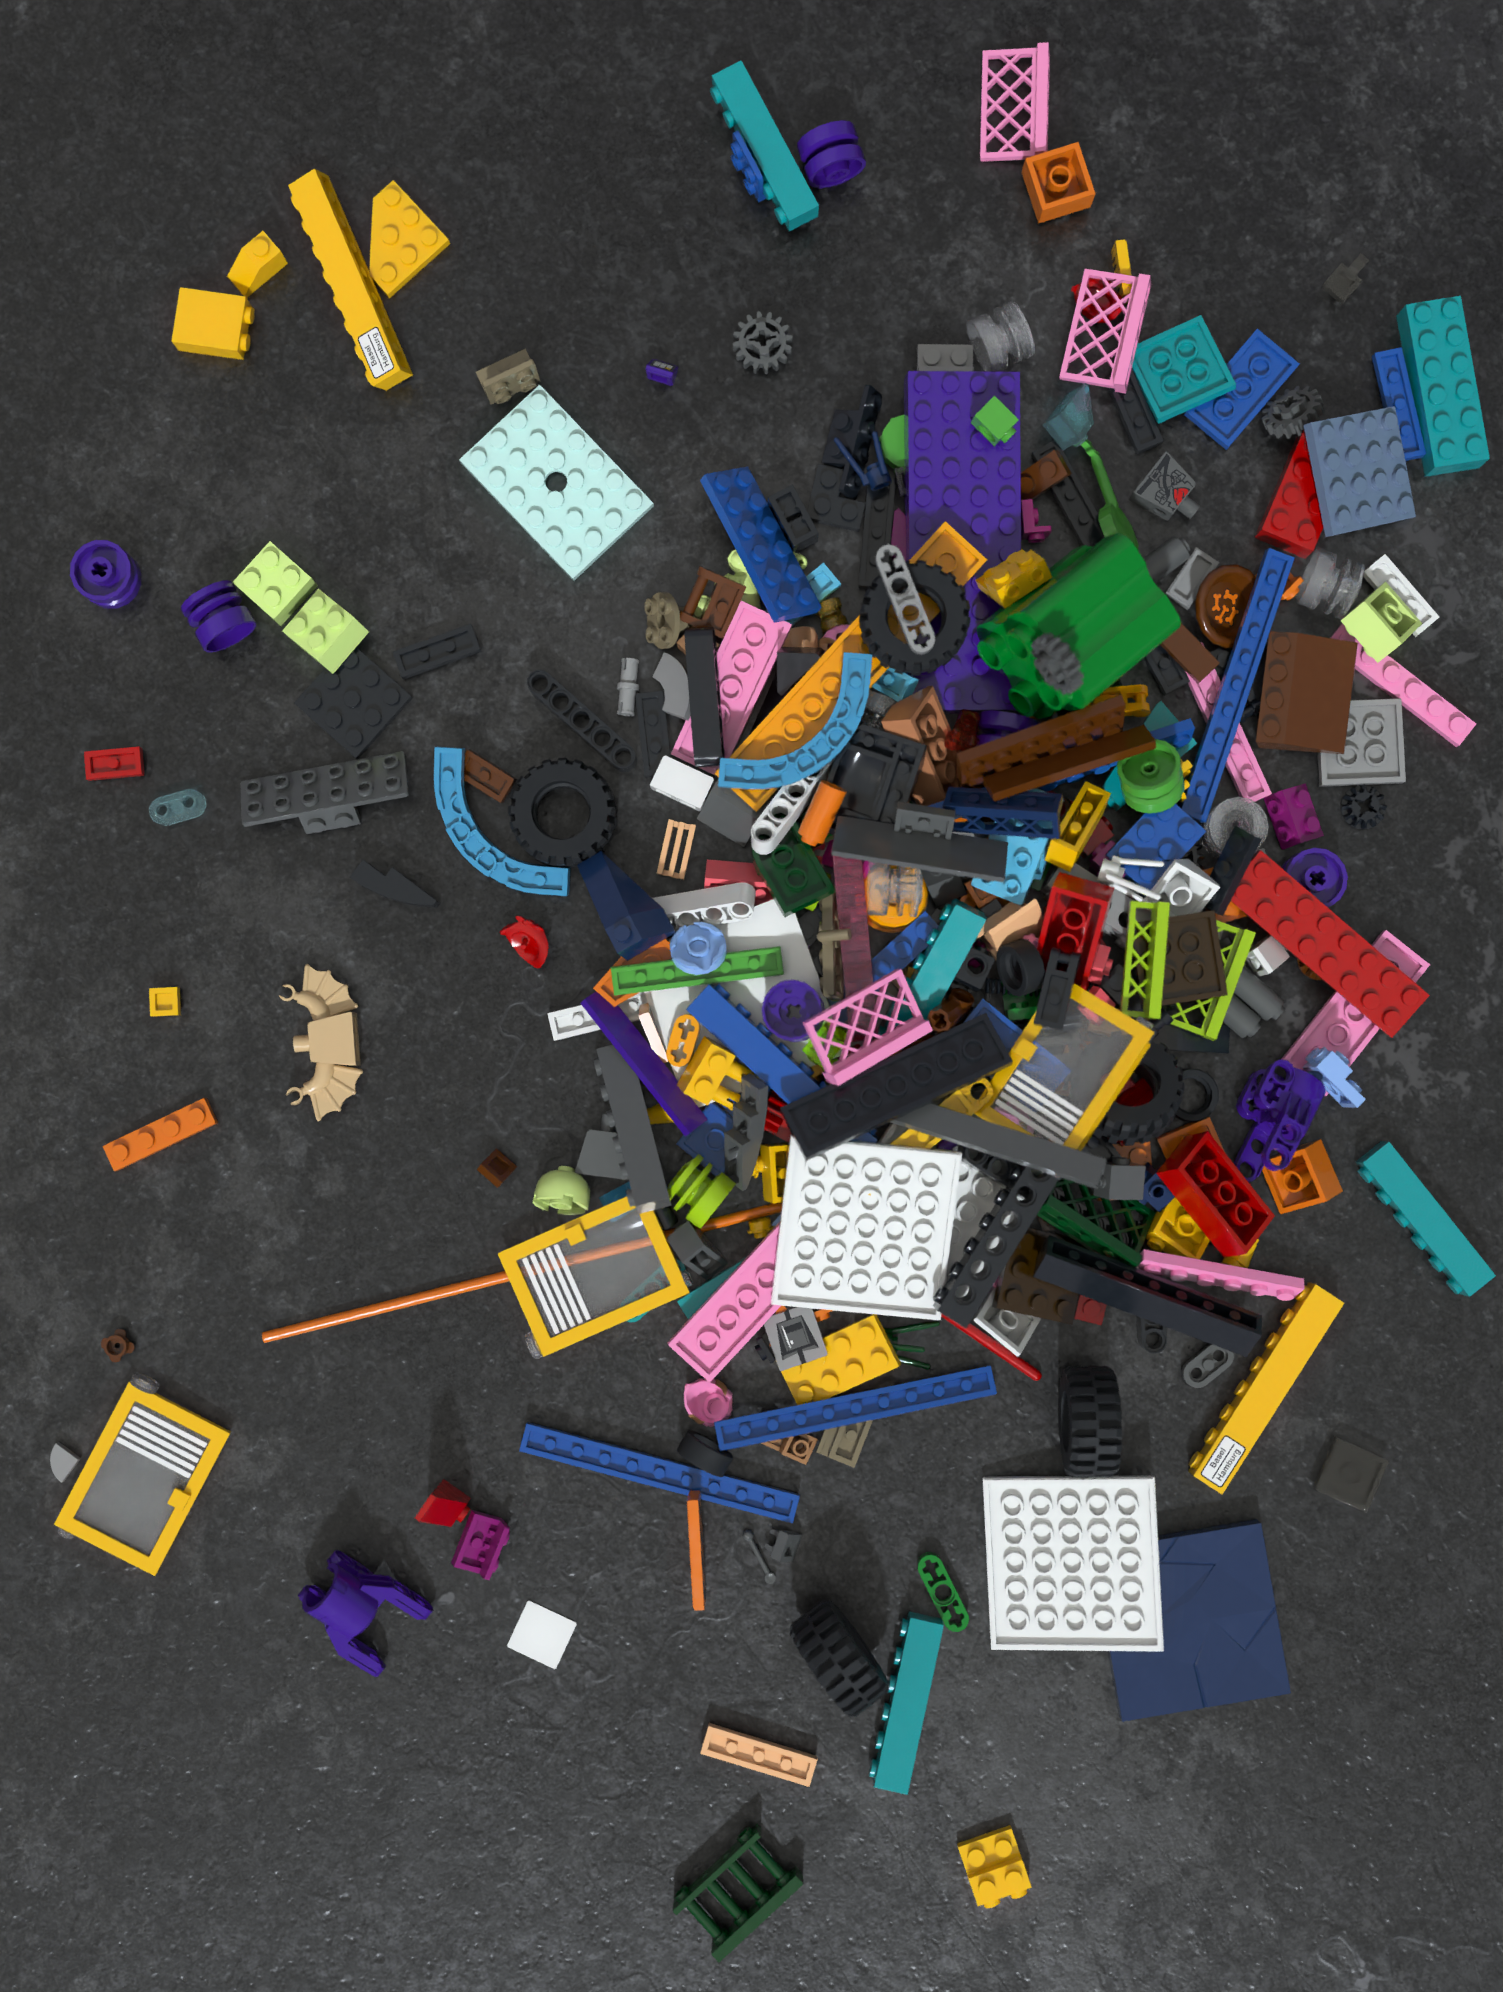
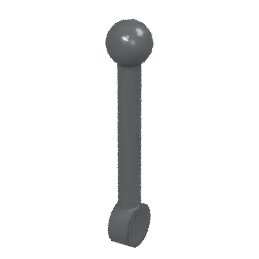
M747 1529L743 1532L742 1536L749 1542L765 1573L766 1583L773 1584L776 1576L765 1563L753 1539V1532Z

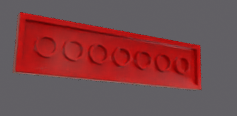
M1259 849L1257 850L1231 902L1386 1035L1392 1038L1430 995Z

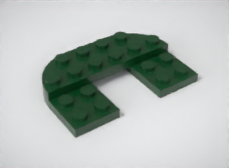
M798 793L792 797H801L802 794ZM809 805L771 853L761 855L752 848V861L755 871L763 879L784 918L835 893L833 884L812 850L822 844L817 843L816 846L809 845L801 840L802 835L798 833ZM777 813L774 815V817L777 819H783L786 817V815L783 813ZM828 833L824 843L833 840L834 835ZM762 834L759 835L757 838L760 840H768L770 836ZM882 863L884 868L891 866L889 864Z

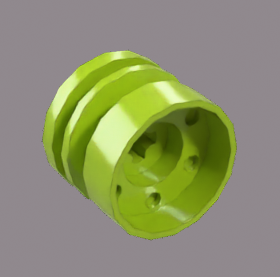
M700 1154L684 1164L669 1183L667 1189L670 1201L675 1195L681 1198L673 1208L674 1210H679L686 1203L691 1206L686 1219L698 1229L702 1228L736 1185L723 1172L711 1180L708 1177L713 1167L711 1163L702 1172L697 1169L704 1159Z

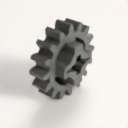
M757 311V318L755 319L748 314L746 316L747 324L739 322L738 329L740 332L736 331L733 333V339L736 340L733 343V350L738 351L736 353L737 361L744 359L743 368L746 369L752 365L753 373L755 374L759 368H763L765 374H768V368L771 366L775 371L779 370L778 362L786 364L787 357L785 354H791L792 347L788 345L792 343V335H786L789 332V326L784 325L781 327L782 318L780 316L775 321L772 320V312H768L765 318L762 317L760 311ZM755 328L754 332L751 335H747L752 329ZM759 340H764L766 346H761ZM778 350L774 356L770 357L773 351Z
M1296 386L1291 391L1285 389V394L1282 396L1276 394L1274 402H1267L1268 409L1262 410L1264 416L1262 421L1269 435L1275 434L1276 438H1280L1285 434L1287 439L1292 434L1300 436L1305 424L1320 421L1318 416L1324 414V403L1317 389L1311 391L1310 386H1307L1301 390L1299 386Z
M1044 633L1034 640V643L1031 644L1033 648L1031 654L1036 658L1034 660L1035 668L1042 674L1044 681L1048 685L1054 686L1056 691L1060 689L1063 695L1066 693L1070 695L1080 688L1084 683L1081 679L1084 675L1079 671L1081 667L1080 662L1075 658V654L1071 652L1070 646L1065 642L1061 643L1058 636L1054 638L1052 633L1048 635Z

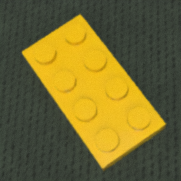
M872 1314L822 1337L828 1353L827 1356L781 1371L797 1405L833 1397L899 1367L901 1362L877 1314Z

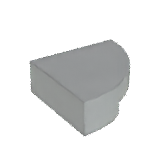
M57 1442L50 1456L52 1472L62 1483L67 1479L81 1458L63 1444Z

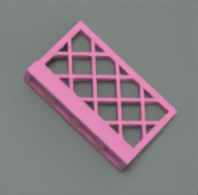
M1049 42L1037 43V48L983 51L981 162L1025 160V158L1048 151ZM1032 57V65L1024 73L1014 65L1020 58ZM989 59H1001L1006 65L995 74L989 69ZM1011 68L1019 78L1008 87L1000 78ZM1031 73H1032V81L1028 78V76H1029ZM1023 81L1031 87V93L1024 100L1014 92ZM995 83L1005 90L996 101L988 95V90ZM1009 95L1019 103L1010 114L1000 107V104ZM1024 108L1031 115V119L1022 127L1013 118ZM995 110L1005 118L996 128L987 122V118ZM1010 122L1018 132L1007 141L999 132ZM1023 135L1030 141V150L1018 151L1012 145ZM994 137L1004 144L998 152H986L987 144Z
M1091 269L1084 270L1059 376L1060 380L1113 388L1115 392L1126 393L1151 289L1150 275L1139 274V277ZM1089 278L1101 279L1106 287L1092 296L1087 288ZM1121 283L1132 284L1130 294L1120 300L1113 288ZM1110 292L1116 303L1102 311L1096 300ZM1087 294L1089 298L1086 301H1084L1085 295ZM1128 302L1127 309L1123 305ZM1093 303L1099 315L1086 323L1081 316L1082 309ZM1120 307L1125 315L1124 321L1113 327L1106 316ZM1103 319L1110 330L1096 338L1089 327ZM1079 320H1080V322L1082 323V326L1078 328ZM1120 329H1122V330H1121V335L1119 336L1118 333H1117V331H1119ZM1086 330L1093 342L1079 350L1075 343V337ZM1114 335L1119 342L1118 347L1107 354L1100 343ZM1097 346L1104 357L1090 366L1083 354ZM1074 348L1076 353L1071 356L1072 350ZM1115 356V360H1114V364H1113V362L1111 361V358ZM1080 357L1086 369L1079 374L1067 373L1069 363ZM1107 361L1112 369L1110 380L1098 378L1093 370Z
M901 969L890 972L803 1022L825 1070L822 1073L826 1082L838 1086L933 1031L929 1021L923 1019ZM894 979L897 980L900 986L897 998L885 994L888 983ZM869 993L878 995L873 1011L862 1008L864 998ZM884 998L895 1001L891 1017L879 1014ZM901 1004L909 1006L913 1015L912 1018L905 1022L897 1020ZM845 1007L854 1009L850 1025L838 1022L841 1009ZM860 1011L872 1015L867 1031L856 1028ZM878 1017L889 1021L886 1033L881 1036L873 1033ZM822 1020L830 1022L826 1039L818 1037L813 1026ZM836 1025L848 1028L844 1045L832 1041ZM854 1031L866 1034L863 1046L858 1049L850 1047ZM830 1045L842 1048L839 1060L833 1064L830 1063L827 1057Z

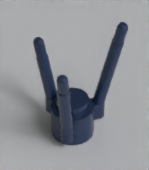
M877 431L872 432L878 462L866 467V474L840 439L835 437L834 442L860 477L863 486L870 485L871 490L876 491L892 483L884 462Z

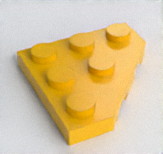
M394 180L373 198L369 267L374 283L390 299L450 245L449 239Z

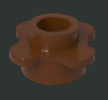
M124 1329L115 1330L114 1335L105 1337L101 1341V1347L112 1362H119L122 1356L132 1353L135 1349L134 1343L130 1342L126 1337ZM116 1343L120 1344V1348L116 1347Z

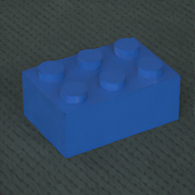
M1175 804L1172 808L1160 813H1145L1106 854V857L1109 860H1112L1114 855L1127 859L1163 861V867L1120 865V867L1125 868V880L1151 890L1175 859H1181L1204 835L1206 830ZM1139 893L1143 898L1146 897V895Z

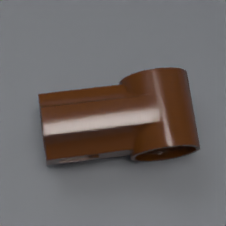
M952 989L948 998L930 1011L927 1019L930 1021L932 1029L939 1033L962 1024L966 1020L975 1001L973 995L964 989Z

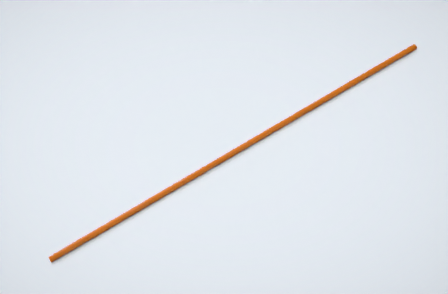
M771 1203L708 1219L700 1230L706 1232L781 1213L782 1203ZM676 1228L664 1230L666 1238L670 1236ZM647 1236L565 1255L564 1259L568 1266L653 1244L650 1237ZM555 1258L559 1269L563 1268L559 1258ZM547 1260L551 1271L554 1270L551 1261ZM538 1262L542 1272H546L542 1262ZM530 1264L534 1275L538 1274L534 1264ZM520 1267L523 1276L528 1277L529 1274L526 1267ZM502 1271L262 1332V1339L264 1343L501 1284L508 1282L509 1278L506 1272Z

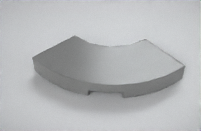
M664 652L653 675V678L660 682L664 689L665 701L662 710L670 715L689 721L691 715L687 669L676 658Z

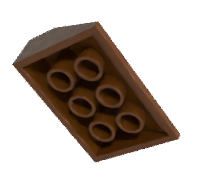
M1270 631L1256 743L1259 748L1333 754L1345 753L1358 643L1302 633Z

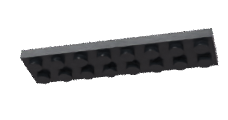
M984 1013L876 1063L839 1086L830 1084L781 1107L780 1112L805 1161L1007 1068L1012 1065L1013 1061L988 1015Z

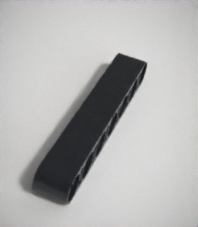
M958 1145L957 1151H961V1160L1002 1187H1007L1011 1180L1009 1174L1017 1163L978 1151L975 1158L970 1159L968 1155L969 1148ZM999 1159L1001 1170L994 1174L992 1164L995 1160ZM1023 1186L1018 1189L1016 1195L1024 1200L1029 1194V1189L1027 1186ZM1055 1188L1052 1196L1061 1202H1065L1064 1192ZM1077 1203L1076 1207L1079 1214L1085 1218L1090 1217L1087 1207ZM1105 1218L1099 1219L1101 1228L1108 1233L1112 1232L1109 1221ZM1127 1233L1121 1234L1124 1243L1128 1246L1129 1237Z

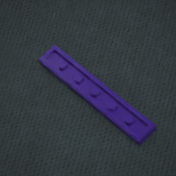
M597 991L580 1003L685 1137L708 1120L692 1098L680 1090L677 1086V1079L618 1005L612 1006Z

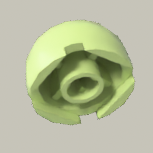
M559 1166L558 1170L549 1171L539 1179L534 1192L533 1204L546 1211H549V1206L559 1209L558 1214H584L585 1210L588 1211L590 1189L585 1179L575 1173L574 1168Z

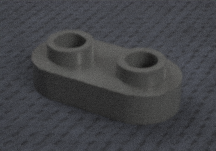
M1209 1343L1185 1362L1182 1367L1183 1380L1194 1388L1206 1386L1231 1366L1234 1360V1353ZM1216 1350L1222 1352V1356L1218 1360L1213 1358V1353ZM1196 1367L1199 1368V1376L1192 1377V1369Z

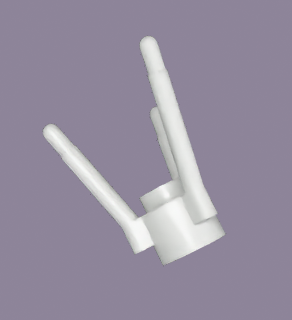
M1114 855L1111 861L1104 859L1097 878L1098 881L1104 882V885L1115 887L1116 890L1139 902H1142L1144 898L1132 890L1157 900L1161 898L1159 894L1123 879L1125 868L1120 867V865L1163 867V861L1127 859Z

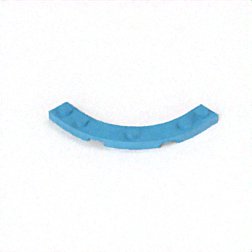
M844 652L841 687L836 706L826 725L815 737L800 749L772 759L745 760L720 758L718 787L747 790L778 788L803 780L829 764L850 741L864 714L870 687L872 654Z
M435 747L434 791L436 803L446 825V831L460 853L485 876H490L509 888L534 894L568 896L570 867L538 865L521 861L500 850L483 834L470 812L464 788L465 748Z

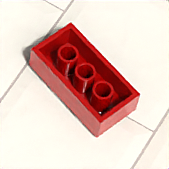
M1303 429L1302 434L1297 436L1254 538L1306 559L1315 549L1323 530V522L1305 430Z
M1062 872L1058 873L1052 885L1037 945V950L1044 963L1045 973L1052 947L1059 948L1064 953L1071 954L1072 951L1081 953V960L1074 983L1087 991L1115 887ZM1059 963L1057 970L1067 972L1068 965Z
M1208 1131L1185 1136L1156 1172L1223 1257L1247 1254L1275 1217Z

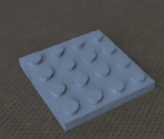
M1395 406L1311 422L1304 425L1325 537L1416 517Z

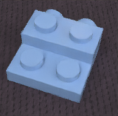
M1317 1047L1305 1058L1308 1062L1302 1068L1319 1079L1325 1086L1326 1091L1342 1107L1358 1108L1366 1100L1360 1094L1362 1089L1351 1079L1346 1080V1077L1353 1070L1348 1066L1349 1060L1339 1051L1334 1053L1326 1047L1321 1049Z

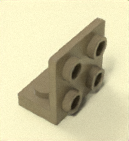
M526 349L476 371L477 377L491 405L494 403L502 404L512 397L511 395L520 391L528 392L534 389L537 383L541 382L533 359H530Z

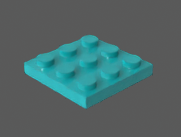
M1201 315L1137 344L1132 369L1158 424L1236 389V383Z

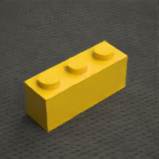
M1085 781L1060 824V838L1051 840L1045 861L1071 872L1104 814L1111 795L1110 792Z

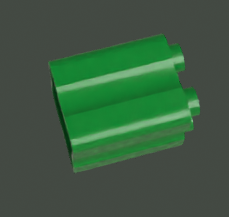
M1121 533L1105 537L1093 547L1083 545L1073 549L1049 568L1052 578L1006 609L1001 607L977 627V635L980 639L977 649L980 657L990 668L994 670L1002 669L1012 686L1008 692L1010 702L1023 716H1034L1035 718L1042 719L1053 716L1060 709L1071 712L1085 708L1180 628L1181 620L1166 594L1152 580L1146 562L1133 542ZM1044 633L1047 635L1052 633L1054 638L1057 636L1060 638L1061 643H1067L1070 646L1071 652L1075 654V658L1080 662L1081 667L1079 671L1084 675L1081 678L1084 683L1070 695L1067 693L1063 695L1060 689L1056 691L1054 686L1048 685L1039 670L1035 668L1034 660L1036 658L1031 654L1033 650L1031 644Z

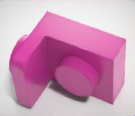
M1033 499L1021 500V540L1028 539L1029 543L1045 541V538H1048L1052 532L1051 526L1035 527V525H1038L1039 515L1038 509L1033 508Z

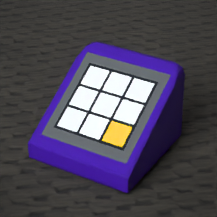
M652 359L647 364L646 375L648 379L669 386L674 385L678 366Z

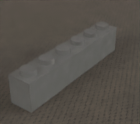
M613 1045L596 1049L598 1059L593 1061L597 1076L603 1075L605 1084L600 1085L603 1101L609 1100L611 1110L606 1111L610 1128L616 1126L618 1136L613 1137L616 1153H622L624 1162L619 1163L623 1180L629 1179L631 1189L626 1190L630 1207L635 1206L638 1214L671 1206L639 1077Z

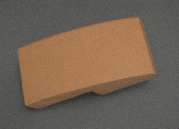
M803 1434L761 1444L806 1465L818 1439L810 1434Z

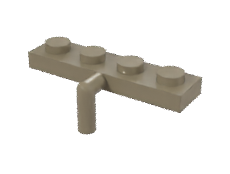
M833 885L835 893L819 901V907L822 911V922L819 923L817 939L822 943L819 959L823 966L820 990L824 997L832 1001H841L844 999L843 940L851 939L850 928L843 929L842 890Z

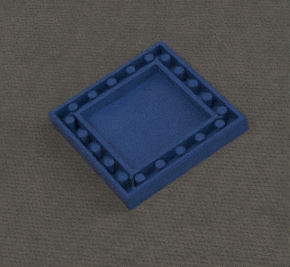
M1253 1519L1158 1535L1164 1651H1108L1117 1709L1122 1722L1291 1694L1261 1522Z

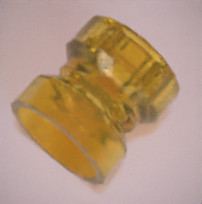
M839 597L820 602L822 608L816 613V616H819L821 619L820 627L823 634L835 626L849 625L847 617L841 612L842 603Z

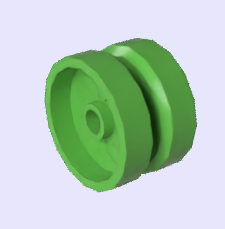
M1155 739V749L1117 762V773L1121 783L1122 796L1127 805L1136 811L1147 814L1160 813L1172 808L1181 799L1185 790L1180 755L1171 744Z

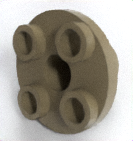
M658 592L652 598L646 599L644 604L648 626L646 629V639L648 643H654L660 649L673 647L679 633H685V629L692 627V625L680 620V610L683 611L685 606H678L674 597L668 592Z

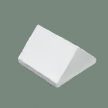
M1175 859L1151 889V891L1159 894L1161 898L1157 900L1146 896L1142 902L1170 903L1169 917L1199 913L1220 886L1190 859Z
M992 1288L972 1320L1018 1357L1041 1318L992 1307L996 1288Z

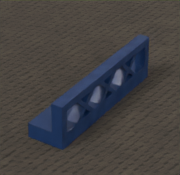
M948 787L943 802V809L955 810V815H961L967 819L965 823L954 822L952 832L1059 839L1061 834L1059 815L1063 804V796L1060 793L1025 791L993 801L987 789ZM990 817L995 823L985 824L980 818ZM1019 819L1024 825L1013 826L1008 820ZM1052 821V828H1042L1037 822Z

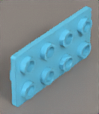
M1034 788L1027 791L1048 793L1038 788ZM1019 819L1008 820L1013 826L1024 825ZM1052 821L1037 822L1042 828H1052ZM989 834L988 839L1008 842L1004 882L973 878L971 885L1017 905H1023L1032 881L1042 878L1047 865L1045 857L1052 839Z

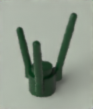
M924 1322L897 1328H884L896 1354L897 1350L924 1352V1347L898 1344V1337L892 1335L936 1327L940 1325V1322ZM897 1355L901 1363L927 1370L931 1368L929 1364Z

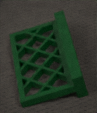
M1060 1177V1182L1057 1181L1037 1215L1090 1251L1133 1267L1138 1266L1142 1259V1255L1139 1253L1155 1212L1137 1200H1119L1122 1209L1113 1211L1108 1199L1095 1195L1090 1196L1087 1186L1080 1183L1078 1185L1083 1198L1074 1199L1069 1185L1077 1182ZM1062 1186L1066 1198L1065 1202H1061L1052 1196L1055 1188ZM1101 1198L1106 1213L1097 1215L1092 1200ZM1085 1202L1090 1217L1085 1218L1079 1214L1076 1204ZM1135 1210L1144 1216L1142 1225H1135L1131 1211ZM1123 1213L1128 1228L1120 1230L1115 1215ZM1107 1217L1112 1232L1108 1233L1103 1230L1099 1219ZM1131 1233L1134 1242L1132 1248L1124 1243L1121 1234Z

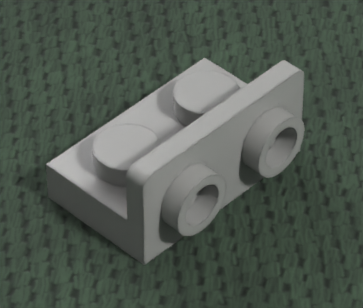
M918 344L917 371H974L973 345Z

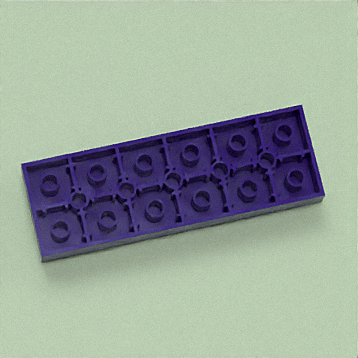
M908 371L904 379L906 561H909L945 521L987 559L985 564L963 586L966 592L964 596L966 600H969V617H971L964 643L957 654L945 666H940L931 673L923 672L920 675H913V677L919 679L913 694L928 686H933L944 714H980V712L988 710L1017 714L1018 711L1013 707L1008 696V692L1012 688L1008 677L1002 669L994 670L990 668L978 653L977 645L980 639L977 635V627L1002 606L982 592L975 580L981 577L986 570L996 567L1005 561L1010 554L1021 550L1020 372ZM994 395L1019 419L1013 427L1016 430L1015 434L1005 444L1000 440L995 447L971 424L974 416ZM941 612L930 623L934 636L938 633L941 626ZM920 633L914 644H924L929 640V637H923Z

